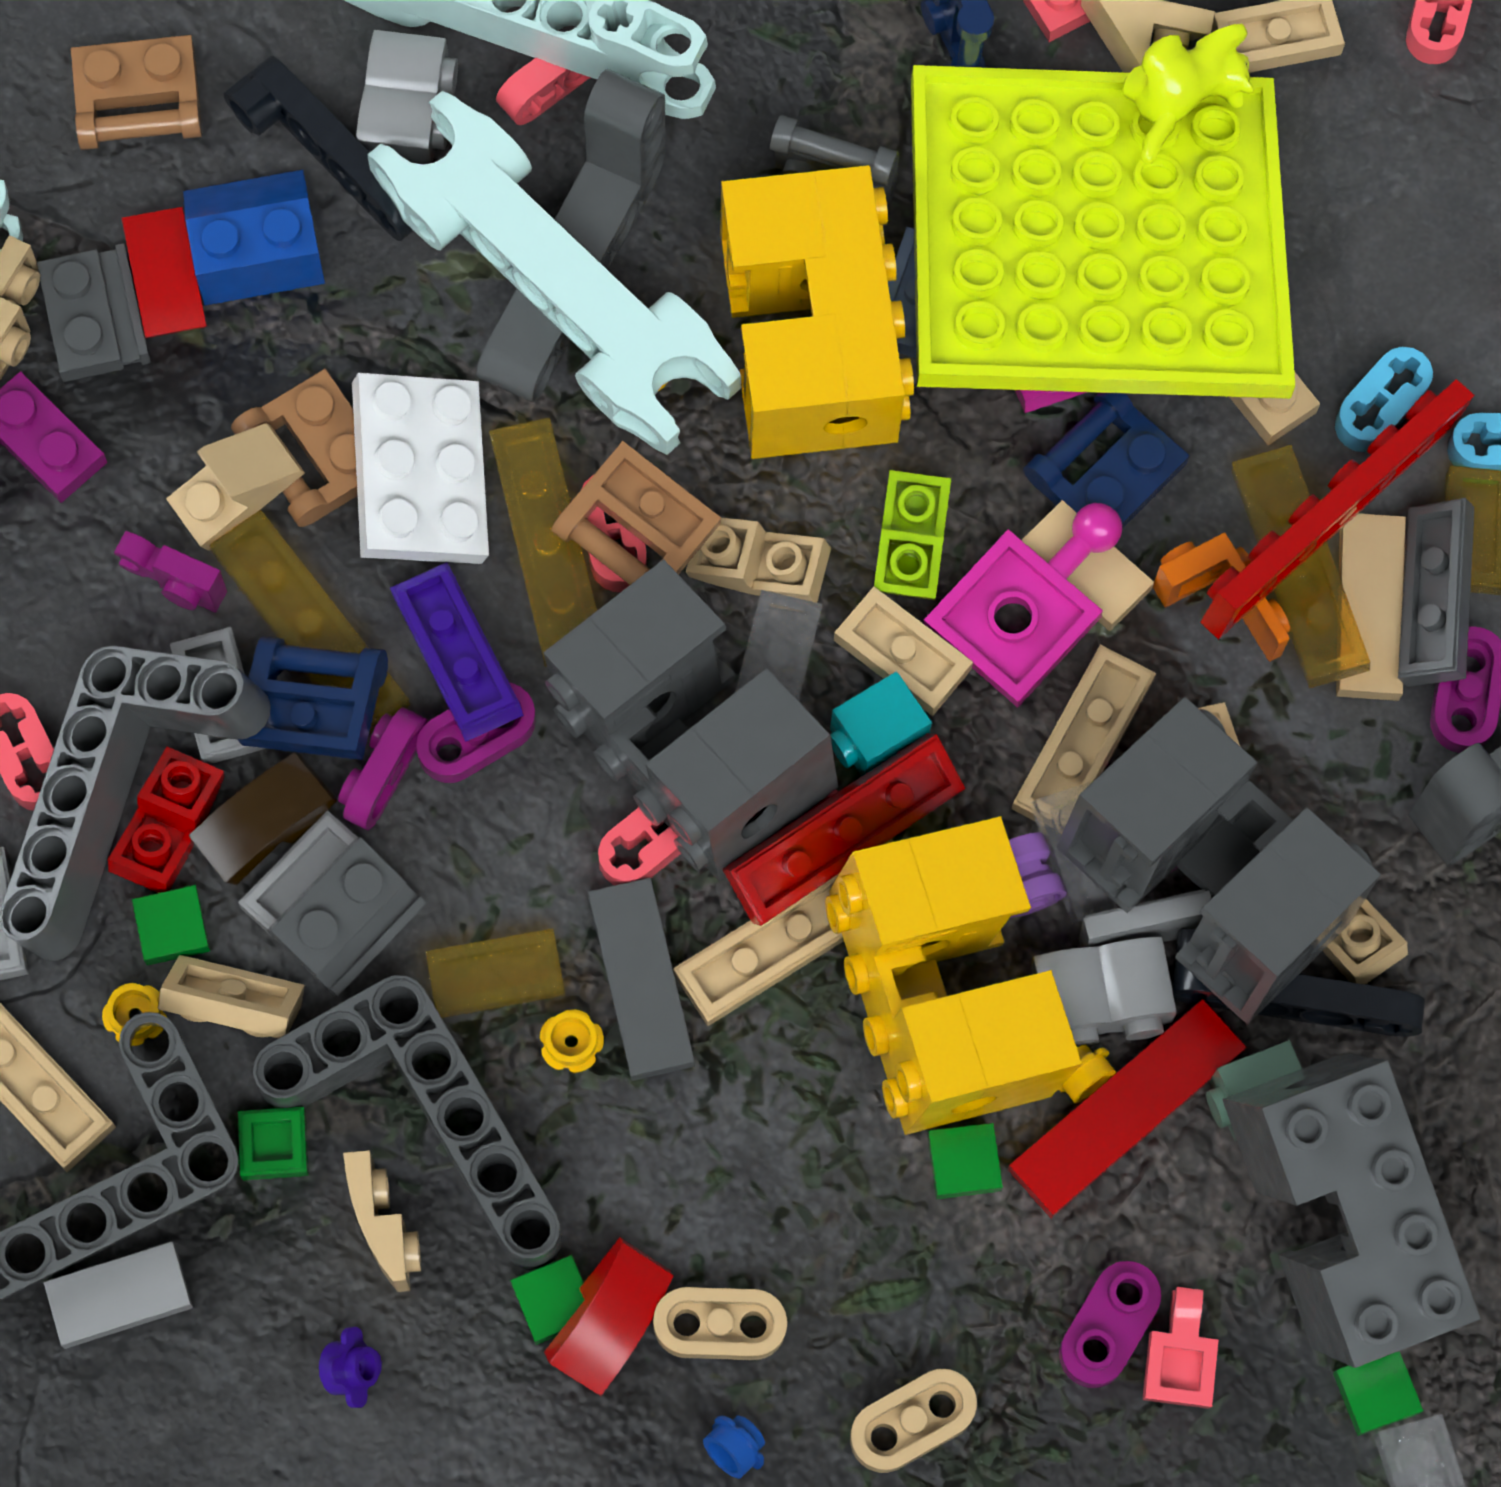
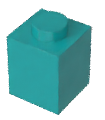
M896 671L832 710L830 725L832 750L845 768L854 765L860 775L863 776L926 733H930L932 722Z

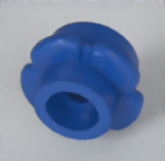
M721 1415L714 1420L713 1430L703 1439V1444L708 1455L716 1465L728 1475L738 1479L742 1478L752 1467L759 1470L765 1462L763 1454L759 1452L765 1445V1440L758 1428L751 1421L739 1415L734 1419Z

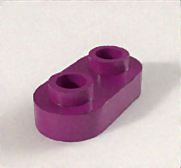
M1469 627L1467 657H1472L1478 661L1480 671L1469 672L1466 670V679L1435 683L1430 716L1431 731L1435 739L1443 747L1456 753H1461L1476 743L1484 746L1494 733L1498 723L1501 704V640L1493 632L1481 627ZM1455 715L1466 717L1470 721L1472 729L1469 731L1456 729L1452 724L1451 717Z
M509 683L520 703L524 716L517 718L514 724L508 728L497 727L465 742L449 709L428 721L420 730L416 742L419 763L424 772L439 782H459L523 745L531 737L536 724L535 707L530 695L522 687ZM446 745H456L462 750L460 756L452 761H445L438 756L440 749Z
M404 707L400 708L394 716L388 713L382 716L373 731L369 747L374 749L363 770L354 768L350 772L340 791L338 802L345 805L343 813L345 820L367 831L376 824L417 753V737L422 727L428 722L427 718Z
M1122 1261L1112 1264L1101 1273L1060 1344L1059 1359L1062 1369L1073 1382L1087 1388H1099L1113 1382L1122 1372L1160 1306L1161 1288L1152 1271L1140 1263ZM1123 1283L1134 1285L1140 1294L1139 1302L1134 1305L1123 1304L1117 1297V1286ZM1092 1339L1102 1342L1107 1350L1106 1359L1101 1362H1092L1087 1359L1083 1352L1084 1343Z

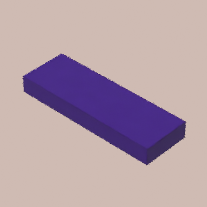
M447 562L390 587L394 601L465 742L524 716L520 703Z

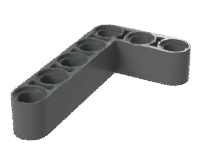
M605 69L597 79L585 108L586 162L554 220L609 271L661 173L666 155L665 95L610 69ZM516 288L484 347L477 366L476 376L481 380L534 403L546 388L571 340Z
M104 646L94 651L81 668L1 906L0 925L4 933L46 961H58L69 956L76 949L82 938L150 727L230 739H247L256 735L265 726L270 717L271 705L264 691L235 665L224 661L119 646Z
M1476 743L1456 755L1433 775L1408 814L1447 867L1463 859L1501 832V747L1488 754L1480 743Z
M402 975L385 978L273 1041L259 1052L254 1061L253 1075L263 1099L274 1109L305 1108L392 1058L508 1258L519 1267L536 1270L549 1265L557 1257L561 1249L562 1234L556 1212L434 1004L417 980ZM398 999H409L418 1005L415 1017L404 1024H393L384 1018V1011L387 1006ZM352 1031L361 1037L360 1045L351 1055L335 1057L326 1051L330 1038L336 1033ZM431 1053L442 1054L451 1061L447 1073L435 1080L424 1079L415 1072L419 1060ZM286 1063L296 1064L303 1069L301 1080L293 1088L277 1090L269 1085L272 1072L280 1065ZM464 1108L478 1111L484 1118L481 1127L475 1133L468 1136H459L448 1129V1121L456 1111ZM505 1164L511 1167L517 1173L513 1185L502 1192L486 1190L480 1184V1178L489 1166ZM527 1220H538L549 1228L550 1235L541 1247L524 1249L513 1241V1233L516 1227Z
M152 1012L135 1015L126 1022L120 1032L119 1047L122 1057L167 1149L1 1231L0 1301L210 1197L229 1186L237 1176L240 1164L237 1149L179 1031L170 1019ZM150 1025L159 1026L168 1033L170 1040L169 1049L166 1054L153 1062H145L138 1059L134 1055L132 1048L134 1036L143 1027ZM178 1084L192 1087L197 1092L199 1099L198 1109L195 1114L182 1122L168 1119L163 1114L161 1107L162 1097L165 1092ZM207 1143L223 1147L228 1157V1167L224 1175L211 1182L201 1181L196 1178L190 1166L191 1156L194 1151ZM147 1173L161 1176L168 1189L167 1199L164 1204L152 1212H143L137 1209L132 1203L130 1196L131 1186L134 1181ZM92 1203L103 1210L107 1223L106 1229L100 1238L86 1243L73 1235L70 1228V1219L73 1212L79 1206ZM24 1234H33L38 1237L45 1248V1259L42 1265L31 1273H23L17 1270L9 1257L12 1243Z

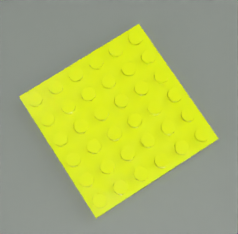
M913 65L911 102L917 387L1291 399L1295 388V370L1274 78L1250 77L1249 82L1253 85L1254 92L1250 94L1242 92L1243 105L1239 108L1231 106L1226 99L1220 96H1208L1199 102L1192 111L1175 124L1174 129L1161 146L1155 161L1147 165L1142 161V144L1154 123L1144 120L1137 105L1124 96L1123 85L1129 73Z

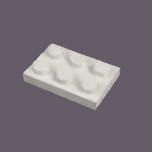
M358 373L352 382L361 558L482 564L489 556L479 381Z

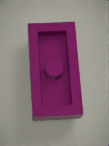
M21 371L0 388V443L60 503L66 500L107 464L104 453Z

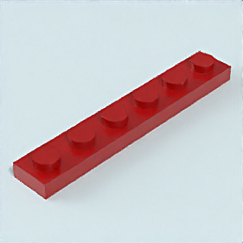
M1457 379L1438 396L1432 390H1428L1407 412L1405 418L1409 420L1408 423L1400 430L1393 424L1386 427L1368 447L1366 452L1371 456L1361 465L1354 459L1348 461L1327 485L1331 491L1323 499H1318L1314 494L1309 496L1288 519L1291 527L1280 536L1274 530L1270 531L1249 553L1247 558L1251 563L1239 572L1232 566L1213 583L1206 594L1213 601L1200 623L1219 640L1454 428L1475 395Z

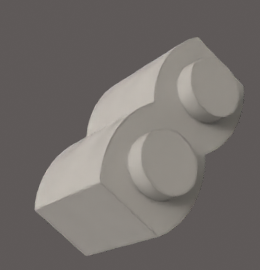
M374 30L370 44L365 86L360 104L356 139L369 152L374 150L379 144L390 146L409 162L424 165L433 163L435 149H446L447 139L440 133L435 122L432 120V108L429 104V101L441 91L451 95L455 93L458 59L449 57L446 38Z
M1162 937L1131 939L1099 947L1065 949L1033 957L1031 965L1032 975L1052 970L1076 1047L1084 1044L1088 1047L1094 1046L1100 1042L1099 1035L1108 1032H1124L1126 1040H1142L1156 1037L1164 1033L1163 1025L1172 1023L1174 1020L1176 1007Z

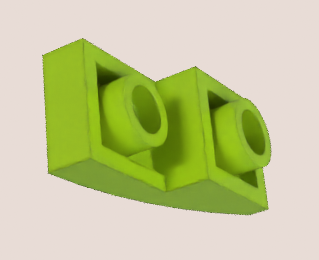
M889 470L874 587L882 593L930 600L936 599L951 478Z

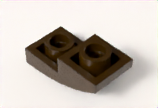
M293 753L238 791L205 819L189 837L225 883L238 885L282 841L294 844L338 800L302 755Z

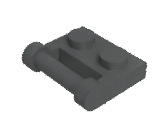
M783 114L779 116L771 138L770 150L775 152V168L783 170V175L870 165L873 188L884 187L886 201L890 204L898 182L899 151L880 146L878 151L800 127L798 119Z

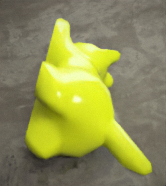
M1243 24L1229 25L1208 34L1197 41L1196 46L1192 50H1187L1183 47L1179 35L1162 37L1147 49L1143 56L1142 64L1134 67L1125 78L1123 85L1124 96L1137 105L1144 120L1154 123L1142 144V161L1145 164L1150 165L1155 161L1161 146L1174 129L1175 124L1181 121L1199 102L1208 96H1220L1226 99L1231 106L1239 108L1243 105L1242 92L1247 94L1254 92L1253 85L1249 82V59L1246 55L1236 50L1248 35L1247 29Z

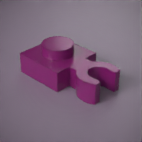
M125 531L114 551V554L121 558L118 563L120 567L138 576L149 577L158 581L160 588H162V595L184 609L195 610L197 605L216 613L227 593L219 569L166 545H163L160 549L134 533Z

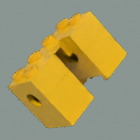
M870 165L721 181L720 238L731 317L736 318L807 309L812 311V317L741 324L745 351V369H740L739 372L741 374V389L751 459L898 443L901 420L910 419L909 396L914 395V379L910 358L899 359L897 339L905 338L901 300H890L888 287L889 281H896L897 274L893 244H885L883 225L888 223L886 194L884 187L873 188Z
M1001 816L852 852L829 890L830 895L826 896V914L832 931L835 934L842 933L849 955L844 959L846 979L851 992L854 995L861 994L868 1016V1018L863 1020L865 1040L870 1053L874 1057L879 1055L881 1057L887 1080H884L882 1083L884 1101L890 1116L893 1119L900 1118L904 1134L908 1135L1052 1097L1082 1065L1052 970L947 996L936 963L1002 946L1004 939L1001 929L1011 916L1028 912L1031 909Z

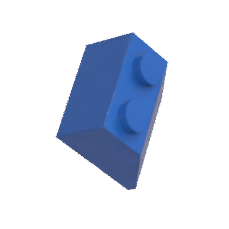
M303 170L183 191L185 220L194 270L204 306L325 284Z

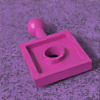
M1091 503L1081 508L1073 519V537L1065 543L1048 563L1008 529L924 619L925 626L972 660V669L1017 708L1102 617L1103 610L1070 583L1067 578L1091 552H1106L1118 543L1122 534V522L1119 514L1109 505ZM1006 604H1020L1029 611L1032 620L1024 631L1014 634L1007 633L996 624L994 619L996 612Z

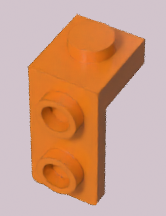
M1225 532L1195 547L1193 542H1186L1172 549L1160 560L1162 565L1157 572L1153 589L1166 608L1214 583L1232 566L1241 572L1251 563L1247 558L1249 554L1242 547L1235 548ZM1265 597L1242 619L1268 661L1271 662L1282 656L1289 641L1288 632L1290 631V625L1279 603L1274 599L1267 601Z

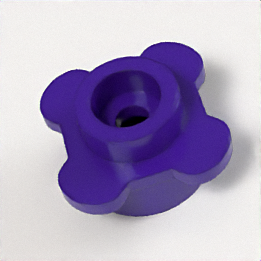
M347 1327L341 1333V1341L330 1342L323 1349L319 1360V1375L322 1385L328 1393L332 1395H345L346 1403L350 1408H362L367 1403L369 1387L376 1383L381 1373L382 1361L378 1351L367 1346L363 1341V1334L360 1328Z

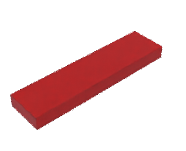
M926 733L722 870L752 924L762 926L838 875L852 852L884 844L966 788L937 734Z
M1202 999L1013 1161L1007 1170L1052 1219L1207 1085L1217 1068L1232 1063L1244 1053L1247 1047Z

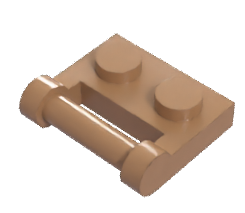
M191 35L71 48L76 106L75 121L80 150L99 148V142L177 133H182L184 139L202 137L195 51ZM179 102V109L97 117V111Z
M326 369L318 372L263 407H255L245 411L232 423L231 429L234 434L265 423L271 425L274 430L285 424L325 481L326 485L319 489L311 490L301 476L283 491V494L290 503L287 511L299 527H305L318 521L358 496L353 408Z
M622 441L561 513L551 531L566 543L570 540L575 541L631 585L650 569L587 520L597 506L662 556L678 575L719 527L721 517Z

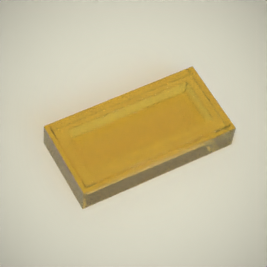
M1450 466L1446 473L1445 501L1466 498L1475 507L1470 592L1501 595V471Z
M553 928L425 951L434 1005L441 1018L565 996Z

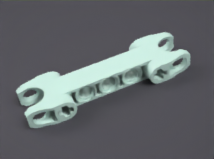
M344 0L377 17L403 26L417 27L431 21L534 58L537 57L596 80L605 69H610L665 95V115L680 119L702 116L716 89L715 79L703 64L698 63L708 46L706 35L700 26L693 20L649 0ZM513 7H522L514 12H504ZM567 26H577L571 31H559L560 29ZM675 33L683 34L690 39L691 44L686 52L679 54L665 42L664 37ZM672 77L689 78L700 85L695 96L682 101L669 97L665 92V87Z
M441 91L429 101V104L432 108L431 118L435 122L437 129L452 145L447 155L435 163L422 165L411 163L390 146L379 144L368 154L371 172L396 205L403 221L436 250H442L461 234L591 359L575 374L576 380L586 396L616 426L634 434L654 449L668 455L680 444L678 439L680 429L675 424L674 418L661 406L655 397L661 386L673 379H694L705 385L718 397L729 400L741 389V374L717 342L707 322L680 297L671 292H666L650 308H647L518 185L532 170L531 163L520 146L490 117L472 109L455 96Z

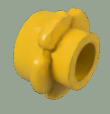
M127 983L119 986L112 992L107 1004L103 1008L102 1020L106 1030L114 1032L116 1040L119 1042L120 1032L126 1022L130 1020L129 1014L133 1009H139L141 1013H159L167 1018V1015L162 1010H158L160 992L150 985L143 986L136 983ZM152 1025L143 1027L134 1036L132 1046L142 1045L147 1038L154 1039L158 1037L164 1029Z
M576 1009L565 1010L555 1017H550L540 1031L539 1038L544 1043L542 1056L546 1063L556 1070L567 1068L572 1073L586 1071L594 1065L596 1053L600 1052L604 1046V1036L600 1026L595 1023L593 1024L587 1013ZM574 1036L578 1040L575 1047H568L565 1044L566 1038Z
M1086 1044L1077 1047L1082 1065L1058 1089L1060 1092H1066L1075 1104L1086 1100L1116 1074L1115 1069L1106 1059L1109 1055V1051L1106 1048H1098L1093 1053Z

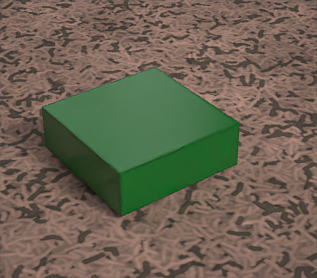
M196 885L132 899L143 959L147 966L175 960L179 955L189 957L211 952Z
M304 1107L238 1111L240 1176L243 1181L309 1176L307 1123Z
M994 1123L928 1131L927 1138L936 1199L1001 1192L1003 1185Z
M572 1255L510 1280L535 1345L555 1338L584 1301L579 1289L583 1285V1280Z
M1400 1351L1357 1368L1348 1365L1333 1372L1357 1436L1423 1412Z

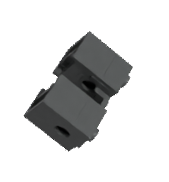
M663 559L543 652L550 678L545 681V684L558 702V705L553 710L566 730L575 738L584 733L597 747L593 751V755L607 775L615 782L624 777L637 791L633 798L643 814L655 826L664 821L676 833L678 838L674 840V843L684 859L697 871L705 866L721 882L726 878L722 870L724 867L803 816L838 788L831 737L822 725L767 668L690 729L682 722L732 683L736 676L718 658L721 656V652L713 644V640L726 630L725 623Z
M1184 697L1079 794L1056 848L1126 913L1139 903L1176 866L1200 889L1209 890L1212 899L1200 911L1203 918L1191 940L1177 953L1175 958L1248 1025L1350 924L1381 874L1372 866L1370 858L1363 849L1352 842L1344 841L1308 807L1294 820L1290 818L1249 780L1258 762L1226 734L1223 725L1212 713L1204 709H1198Z
M1342 1053L1222 1099L1256 1193L1296 1206L1325 1195L1327 1202L1338 1205L1348 1232L1296 1252L1289 1250L1278 1255L1312 1349L1357 1368L1481 1319L1388 1060Z

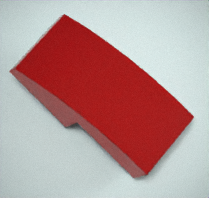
M183 207L122 217L145 338L206 328Z
M166 747L137 795L138 809L108 858V872L157 893L170 891L195 844L189 835L207 819L224 780V771L170 747Z
M619 1237L579 1288L584 1298L583 1303L544 1351L549 1364L601 1396L628 1360L652 1321L656 1306L665 1296L674 1276L671 1270Z

